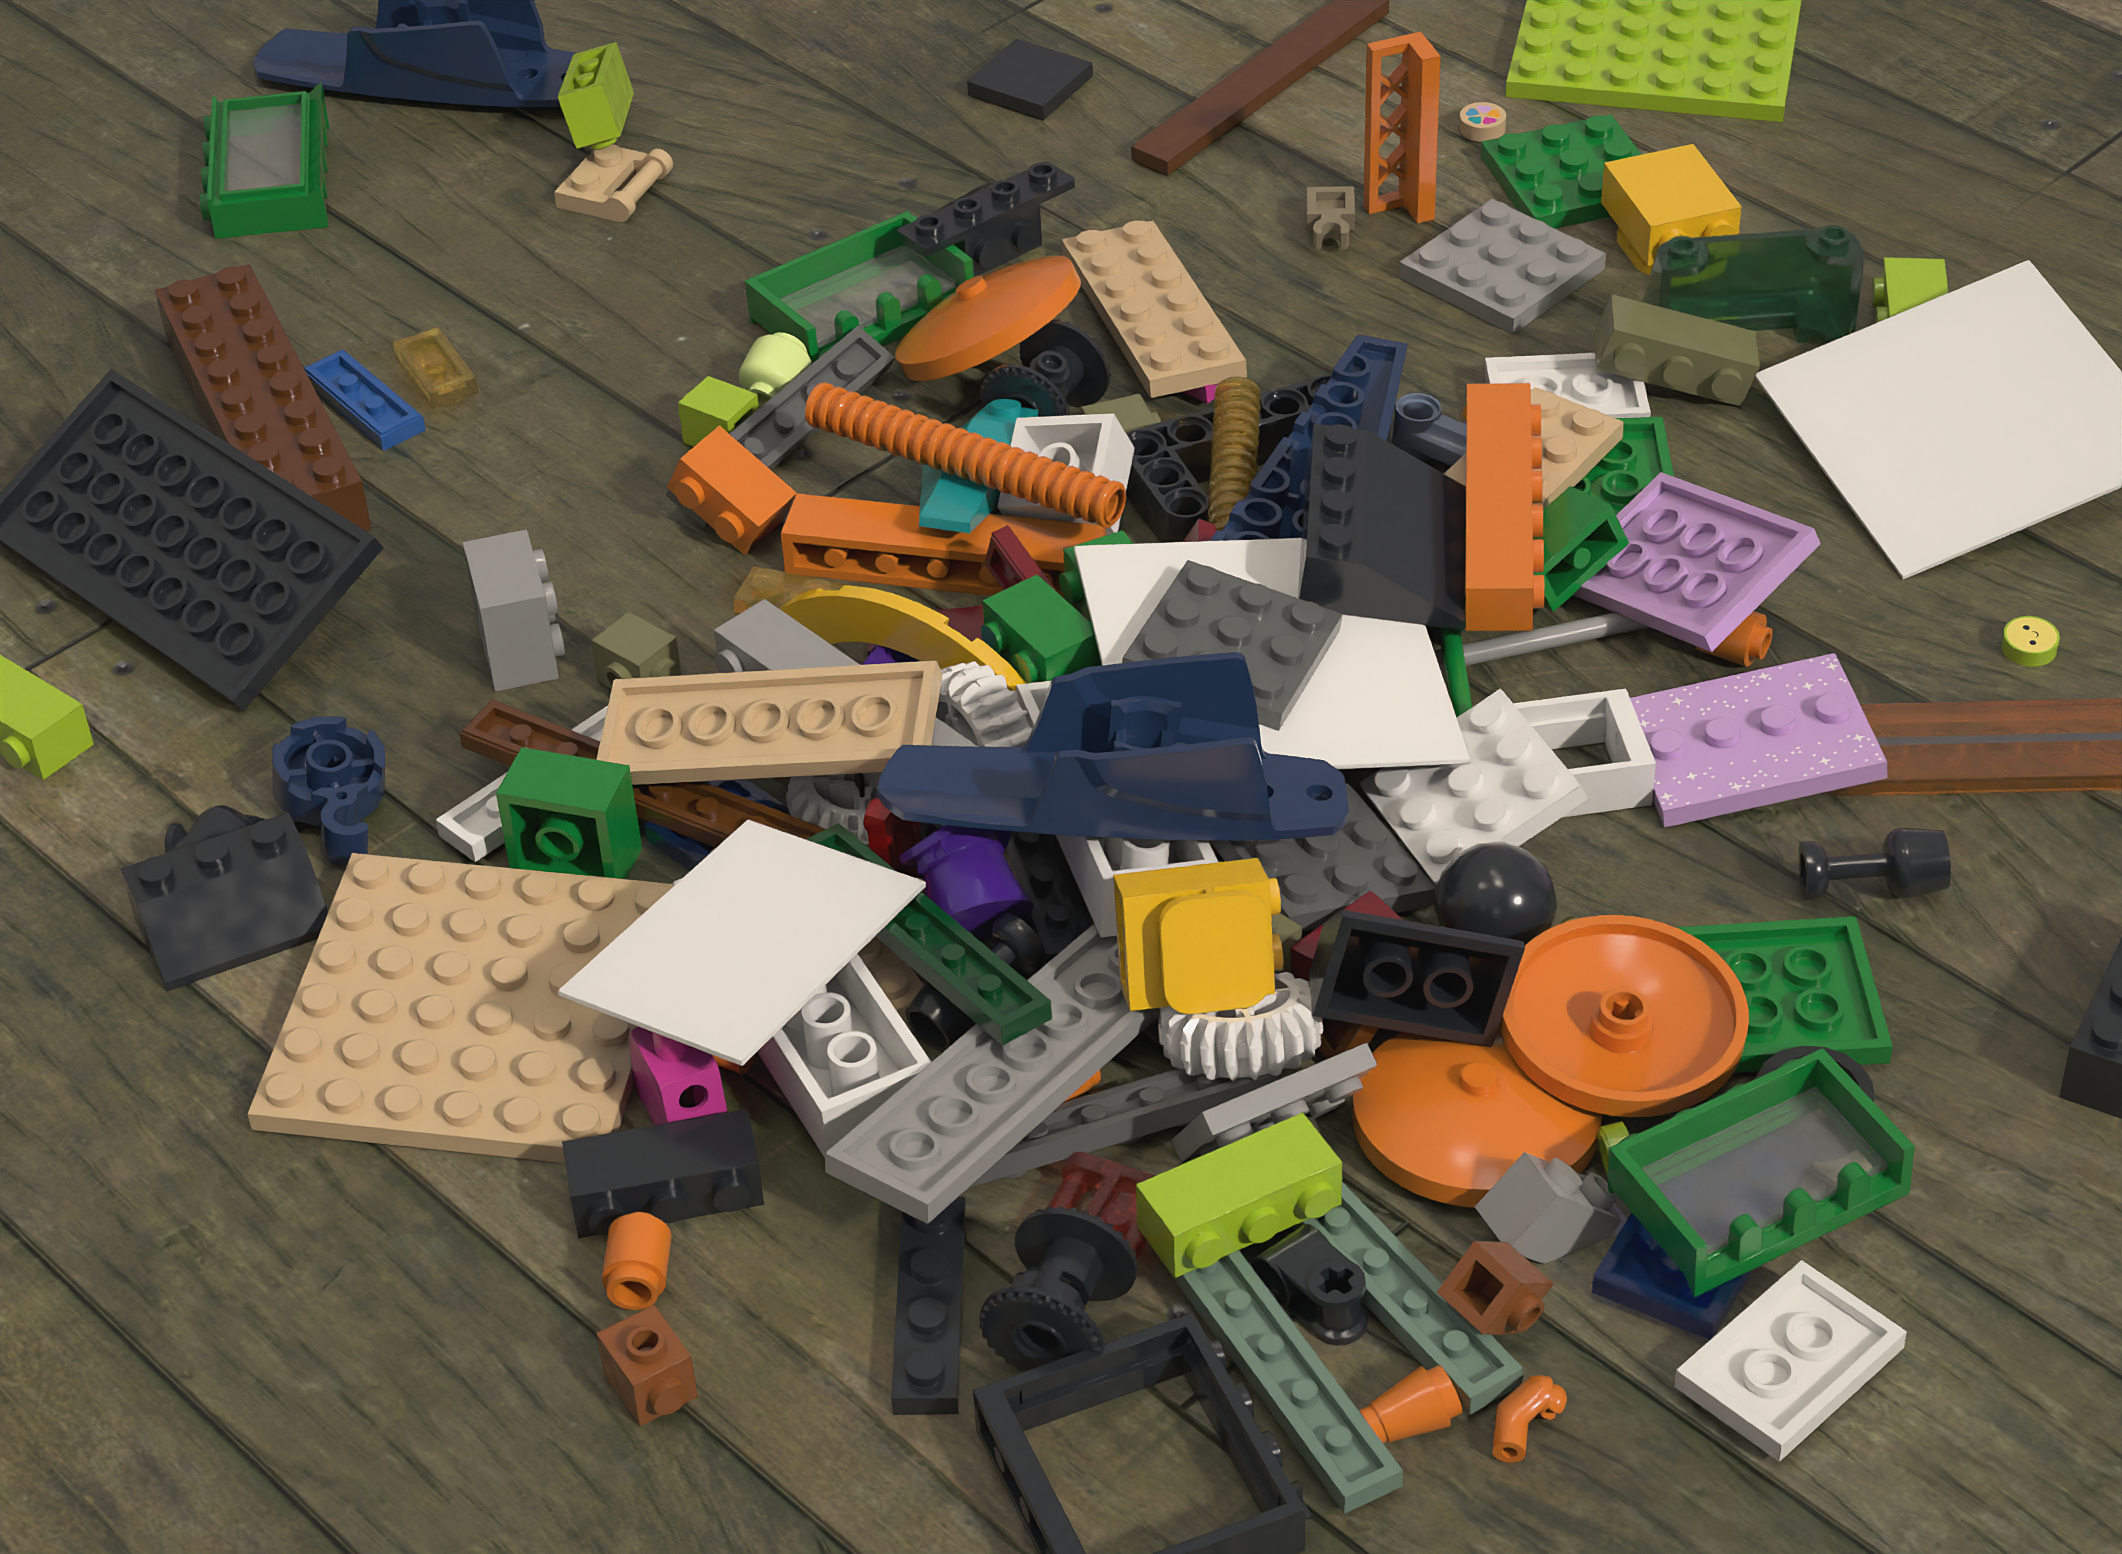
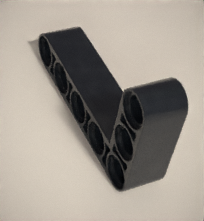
M1332 375L1315 377L1126 433L1135 448L1126 495L1160 543L1183 542L1198 519L1210 523L1209 499L1199 483L1264 465L1284 437L1288 438L1290 436L1296 419L1302 411L1307 412L1313 403L1314 394L1322 384L1326 385Z

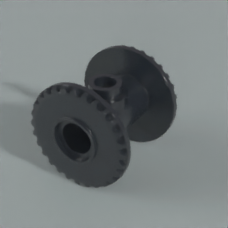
M1060 319L1051 320L1034 334L1020 342L1019 353L1022 365H1002L993 369L985 377L980 389V406L983 409L994 400L1010 399L1020 402L1022 408L1037 409L1038 417L1070 416L1071 412L1068 405L1083 407L1095 404L1106 393L1111 377L1107 356L1101 351L1102 347L1095 343L1096 340L1088 336V332L1080 330L1079 326H1073L1068 321L1062 322Z
M1058 1206L1057 1209L1052 1207H1046L1044 1210L1038 1209L1023 1219L1015 1234V1249L1020 1261L1027 1270L1026 1272L1016 1274L1012 1287L1002 1288L992 1293L985 1300L979 1315V1326L982 1329L983 1338L987 1339V1345L995 1350L997 1356L1005 1359V1363L1014 1365L1021 1372L1084 1350L1100 1353L1105 1345L1104 1339L1096 1323L1085 1312V1306L1088 1301H1109L1125 1295L1132 1288L1138 1274V1260L1136 1259L1135 1251L1131 1249V1243L1123 1238L1121 1232L1114 1230L1112 1224L1103 1222L1102 1218L1098 1216H1091L1087 1211L1079 1212L1076 1208L1066 1209L1063 1206Z

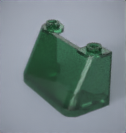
M1829 225L1819 229L1695 238L1678 236L1661 244L1657 249L1642 302L1752 331L1792 328L1797 343L1807 342L1809 335L1827 344L1854 333L1856 330L1865 254L1856 235L1845 227L1838 225Z

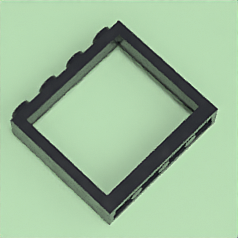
M1193 1312L1107 1342L1100 1353L1084 1350L973 1390L976 1432L1038 1554H1086L1024 1431L1183 1374L1261 1513L1152 1554H1297L1305 1551V1521L1311 1519L1312 1515L1303 1501V1486L1297 1480L1291 1483L1282 1469L1283 1461L1276 1439L1269 1430L1260 1431L1254 1420V1408L1246 1387L1240 1381L1232 1382L1226 1371V1358L1219 1340L1212 1342L1211 1338H1207Z

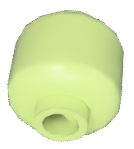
M777 332L773 335L761 336L753 343L739 369V381L743 389L758 395L759 407H762L812 365V361L807 354L805 345L790 334Z

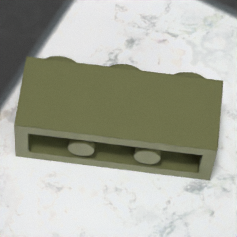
M1613 294L1610 296L1594 333L1596 370L1740 407L1760 368L1756 331Z

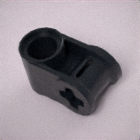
M1304 1224L1253 1259V1270L1279 1305L1287 1309L1311 1330L1317 1339L1326 1344L1336 1346L1348 1345L1359 1340L1366 1333L1368 1327L1367 1309L1360 1301L1366 1290L1365 1274L1359 1265L1350 1261L1336 1249L1316 1227Z

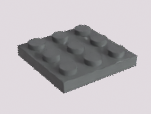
M1187 560L1123 656L1122 663L1205 654L1242 653L1246 658L1252 679L1259 724L1279 731L1339 633L1343 614L1321 607L1316 603L1307 602L1270 589L1262 584L1253 583L1224 573L1213 567Z
M1345 784L1349 806L1347 825L1334 835L1277 840H1209L1225 861L1258 858L1268 878L1277 879L1281 898L1280 913L1302 926V932L1317 929L1340 910L1345 909L1370 890L1379 896L1395 913L1430 907L1434 901L1437 887L1350 784Z

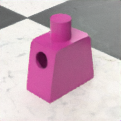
M636 1027L629 1033L634 1088L654 1125L727 1112L720 1072L712 1054L642 1027ZM685 1089H687L688 1103L695 1101V1107L684 1108L680 1106L679 1098Z

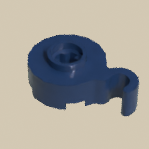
M317 716L296 722L290 727V735L283 739L279 745L274 744L272 748L273 797L281 810L289 813L297 821L321 827L320 850L324 858L333 864L347 866L352 853L368 855V825L360 821L377 809L385 794V747L377 734L369 729L368 735L358 729L347 727V718Z

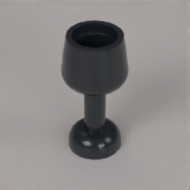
M1894 829L1886 836L1882 853L1827 857L1825 849L1820 844L1813 841H1801L1799 843V876L1805 900L1817 899L1823 896L1829 887V880L1884 876L1889 890L1901 898L1929 894L1948 889L1950 886V853L1947 837L1943 830Z
M1002 913L994 921L991 927V940L994 947L991 951L1008 965L1012 963L1016 966L1028 967L1034 965L1043 957L1045 950L1040 938L1023 920L1013 914ZM928 981L922 986L905 1010L907 1021L914 1032L925 1043L940 1052L948 1049L977 1024Z

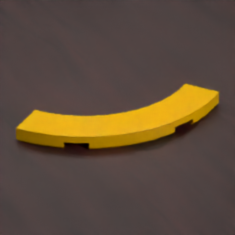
M844 585L839 590L817 588L793 597L779 608L829 644L840 642L876 644L902 652L919 661H937L941 670L960 663L967 664L975 661L979 666L989 665L994 671L995 676L1003 675L1009 691H1016V685L1027 684L1022 676L979 638L971 642L948 626L949 618L918 602L893 593L851 585Z

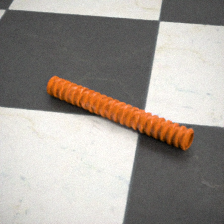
M827 382L819 383L808 396L805 418L808 425L814 428H821L829 433L834 432L840 437H848L852 441L861 442L869 447L874 446L878 450L888 451L890 454L902 456L910 461L915 460L921 465H929L933 469L943 470V472L950 475L956 474L959 478L970 479L976 484H984V486L991 489L998 488V491L1002 493H1012L1013 496L1019 499L1026 498L1031 503H1040L1043 507L1048 509L1054 508V510L1063 514L1068 512L1074 518L1082 517L1084 521L1089 523L1096 522L1097 525L1103 528L1112 527L1123 513L1126 502V490L1123 483L1119 481H1110L1104 476H1095L1094 473L1086 470L1081 472L1077 467H1067L1066 464L1060 461L1053 462L1048 457H1039L1033 452H1025L1018 447L1011 448L1010 445L1004 442L997 443L992 438H983V436L977 433H969V431L962 428L956 429L951 424H942L936 419H928V417L921 414L915 415L909 410H901L897 406L887 405V403L880 400L874 401V399L868 396H861L853 391L848 392L844 388L834 387Z

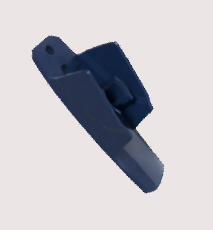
M378 0L375 29L360 26L352 27L348 33H333L286 28L263 46L253 60V67L258 79L315 88L322 82V87L326 90L362 95L482 106L561 107L558 94L572 56L576 53L548 47L544 38L543 24L534 0Z
M1238 652L1171 657L1086 667L1069 675L1056 676L1050 682L1039 716L1024 746L902 745L886 764L877 787V796L881 803L902 820L969 828L1068 836L1161 840H1277L1334 835L1347 825L1349 818L1344 775L1334 766L1321 759L1271 754L1263 750L1251 675L1245 656Z

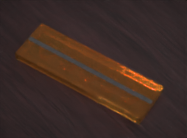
M2122 698L1860 704L1887 760V779L1837 789L1836 795L2122 790Z

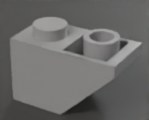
M1526 1152L1516 1160L1475 1206L1500 1242H1508L1522 1256L1543 1264L1620 1234L1631 1224L1615 1204L1619 1196L1608 1191V1182L1601 1176L1593 1172L1585 1176L1575 1172L1560 1159L1553 1158L1549 1162Z

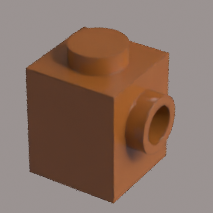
M1474 1241L1438 1289L1437 1293L1483 1335L1517 1334L1529 1329L1541 1316L1545 1308L1542 1299L1554 1283L1508 1242Z
M655 1305L596 1333L604 1376L639 1426L662 1415L674 1413L684 1404L698 1397L692 1357Z

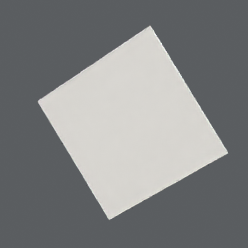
M2030 260L1762 370L1755 376L1757 382L1903 580L2122 488V371Z
M1302 538L1074 546V553L1102 665L1122 663L1123 656L1187 560L1213 567L1224 573L1253 583L1262 584L1270 589L1298 598ZM1343 615L1339 633L1281 729L1277 731L1259 724L1261 745L1265 752L1321 759L1327 761L1336 769L1470 763V756L1426 626L1421 624Z

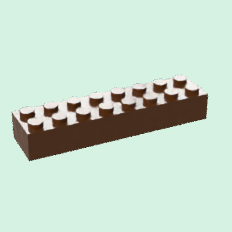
M251 265L227 267L215 274L193 280H179L168 287L155 290L166 339L211 433L365 531L372 530L362 480Z

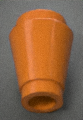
M1437 1365L1429 1370L1420 1366L1370 1402L1368 1406L1358 1410L1382 1443H1390L1451 1427L1450 1419L1463 1413L1457 1392L1441 1365Z

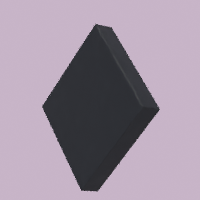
M1015 39L967 81L968 95L1044 120L1093 76V62Z

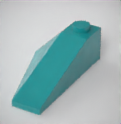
M994 400L961 428L969 431V433L974 432L983 436V438L989 437L996 440L997 443L1004 442L1011 446L1016 419L1038 417V410L1022 408L1021 403L1015 400ZM922 465L919 526L971 533L998 506L1000 491H998V488L991 489L984 486V484H976L970 479L959 478L956 474L950 475L943 472V470H936L929 467V465Z

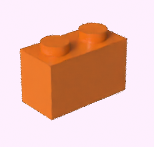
M721 426L714 429L680 458L667 486L682 505L692 509L715 529L721 539L731 543L743 555L748 553L783 522L797 494Z

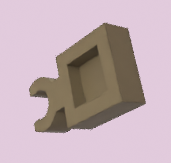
M1354 186L1307 187V230H1313L1314 248L1316 250L1322 249L1323 240L1334 238L1340 241L1341 249H1347L1349 247L1350 230H1355Z

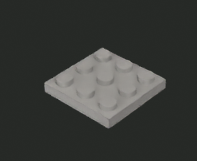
M1491 199L1399 262V278L1513 335L1605 269L1606 253L1586 244L1582 240L1554 229L1542 221L1531 218L1505 203Z

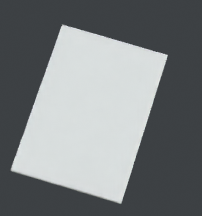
M747 820L558 990V996L743 1066L926 887V882Z

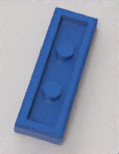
M340 350L304 367L317 395L382 451L426 430L424 418L419 412L345 350Z

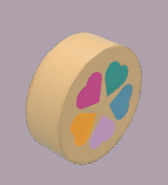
M1478 102L1469 104L1460 111L1459 131L1465 138L1475 142L1500 138L1506 131V112L1502 107L1493 103Z

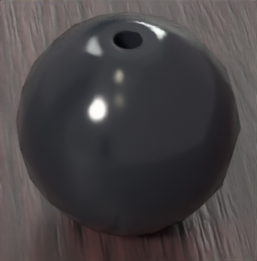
M1505 842L1478 843L1458 853L1441 872L1434 894L1435 909L1440 927L1524 941V945L1552 927L1557 911L1554 886L1545 865L1526 849Z

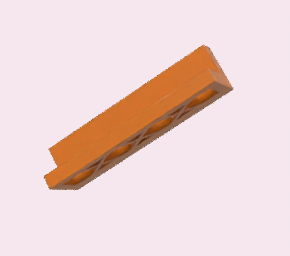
M1421 31L1368 43L1366 52L1363 207L1368 214H1373L1404 206L1417 224L1435 220L1441 58ZM1402 53L1400 65L1389 77L1381 72V57ZM1395 91L1401 96V104L1386 118L1380 114V106ZM1393 132L1400 137V144L1386 159L1379 154V147ZM1391 173L1399 177L1398 191L1378 195V187Z

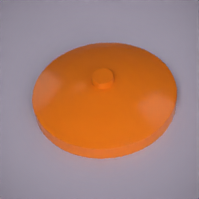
M1047 256L1007 266L983 277H973L959 285L955 293L935 306L904 336L896 349V360L905 376L913 381L935 380L979 365L1022 342L1055 318L1076 296L1081 286V279L1071 260L1064 256Z
M1598 915L1574 919L1556 925L1542 932L1525 945V950L1500 1022V1030L1504 1043L1517 1065L1531 1080L1553 1096L1579 1108L1600 1114L1620 1117H1650L1665 1115L1691 1107L1717 1092L1735 1072L1744 1051L1749 1024V1010L1743 988L1735 973L1714 950L1699 939L1678 928L1651 919L1625 915Z
M1500 1025L1492 1047L1401 1032L1388 1039L1372 1053L1377 1066L1360 1079L1364 1088L1353 1094L1352 1120L1354 1132L1361 1149L1374 1166L1389 1179L1415 1194L1438 1202L1462 1207L1475 1208L1479 1201L1524 1152L1549 1162L1553 1158L1560 1159L1575 1172L1581 1174L1594 1157L1598 1147L1597 1131L1602 1123V1114L1569 1104L1553 1096L1531 1080L1510 1055L1504 1043Z

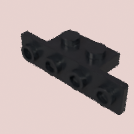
M1049 162L1033 164L1029 169L1005 180L996 181L984 190L968 197L959 198L953 204L934 213L918 217L914 222L898 229V239L924 256H930L954 245L972 258L974 277L1042 246L1040 204L1075 188V178Z

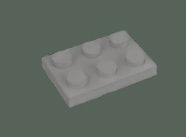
M1362 1044L1202 1112L1177 1134L1171 1142L1182 1163L1196 1156H1203L1302 1112L1305 1115L1310 1111L1312 1118L1321 1116L1346 1103L1345 1098L1362 1090L1364 1087L1360 1079L1373 1070L1377 1063L1368 1044Z

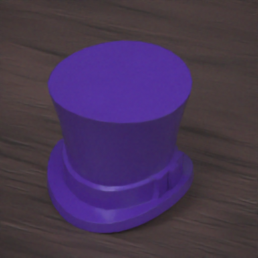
M944 825L898 857L902 866L917 868L919 877L926 882V896L980 942L991 938V927L1002 913H1010L1023 920L1034 909L1033 902L1016 880L1003 856L1010 840V831Z

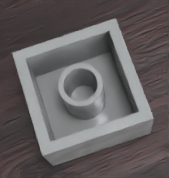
M527 529L463 542L477 624L495 692L559 679L556 657L565 655V649L559 623L550 625V622L556 621L555 614H558V606L552 582L542 584L543 581L549 580L543 549L532 550Z

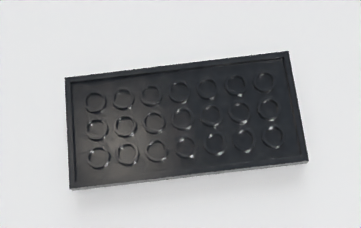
M113 369L109 370L0 493V544L243 712L384 549L374 536Z

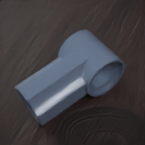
M1423 393L1406 394L1400 397L1395 404L1391 444L1420 461H1426L1431 458L1452 467L1466 453L1467 425L1441 414V404L1432 396Z

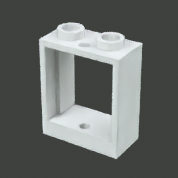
M1626 689L1513 703L1551 749L1603 742L1606 745L1612 761L1611 764L1568 769L1581 784L1589 800L1563 817L1652 805L1656 762Z

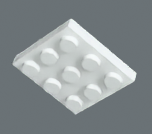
M1501 688L1457 717L1470 756V763L1382 767L1359 783L1367 798L1436 887L1441 872L1458 853L1478 843L1505 842L1518 847L1589 800L1581 784Z

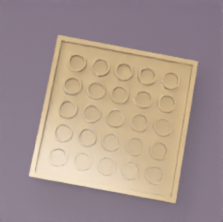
M352 853L248 1111L251 1129L565 1163L562 1141L619 1132L633 1087L629 1033L639 1026L558 996V990L673 887V884Z

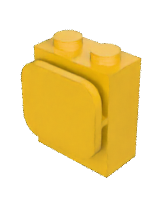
M1694 144L1604 163L1601 203L1618 225L1617 243L1640 272L1648 275H1664L1715 264L1725 258L1727 249L1738 247L1742 206Z
M1258 858L1113 875L1120 987L1130 1011L1171 1006L1174 1010L1183 1014H1199L1251 1007L1262 1001L1266 995L1275 994L1274 971L1283 970L1284 959L1279 934L1272 935L1271 915L1280 914L1281 898L1277 879L1268 878Z

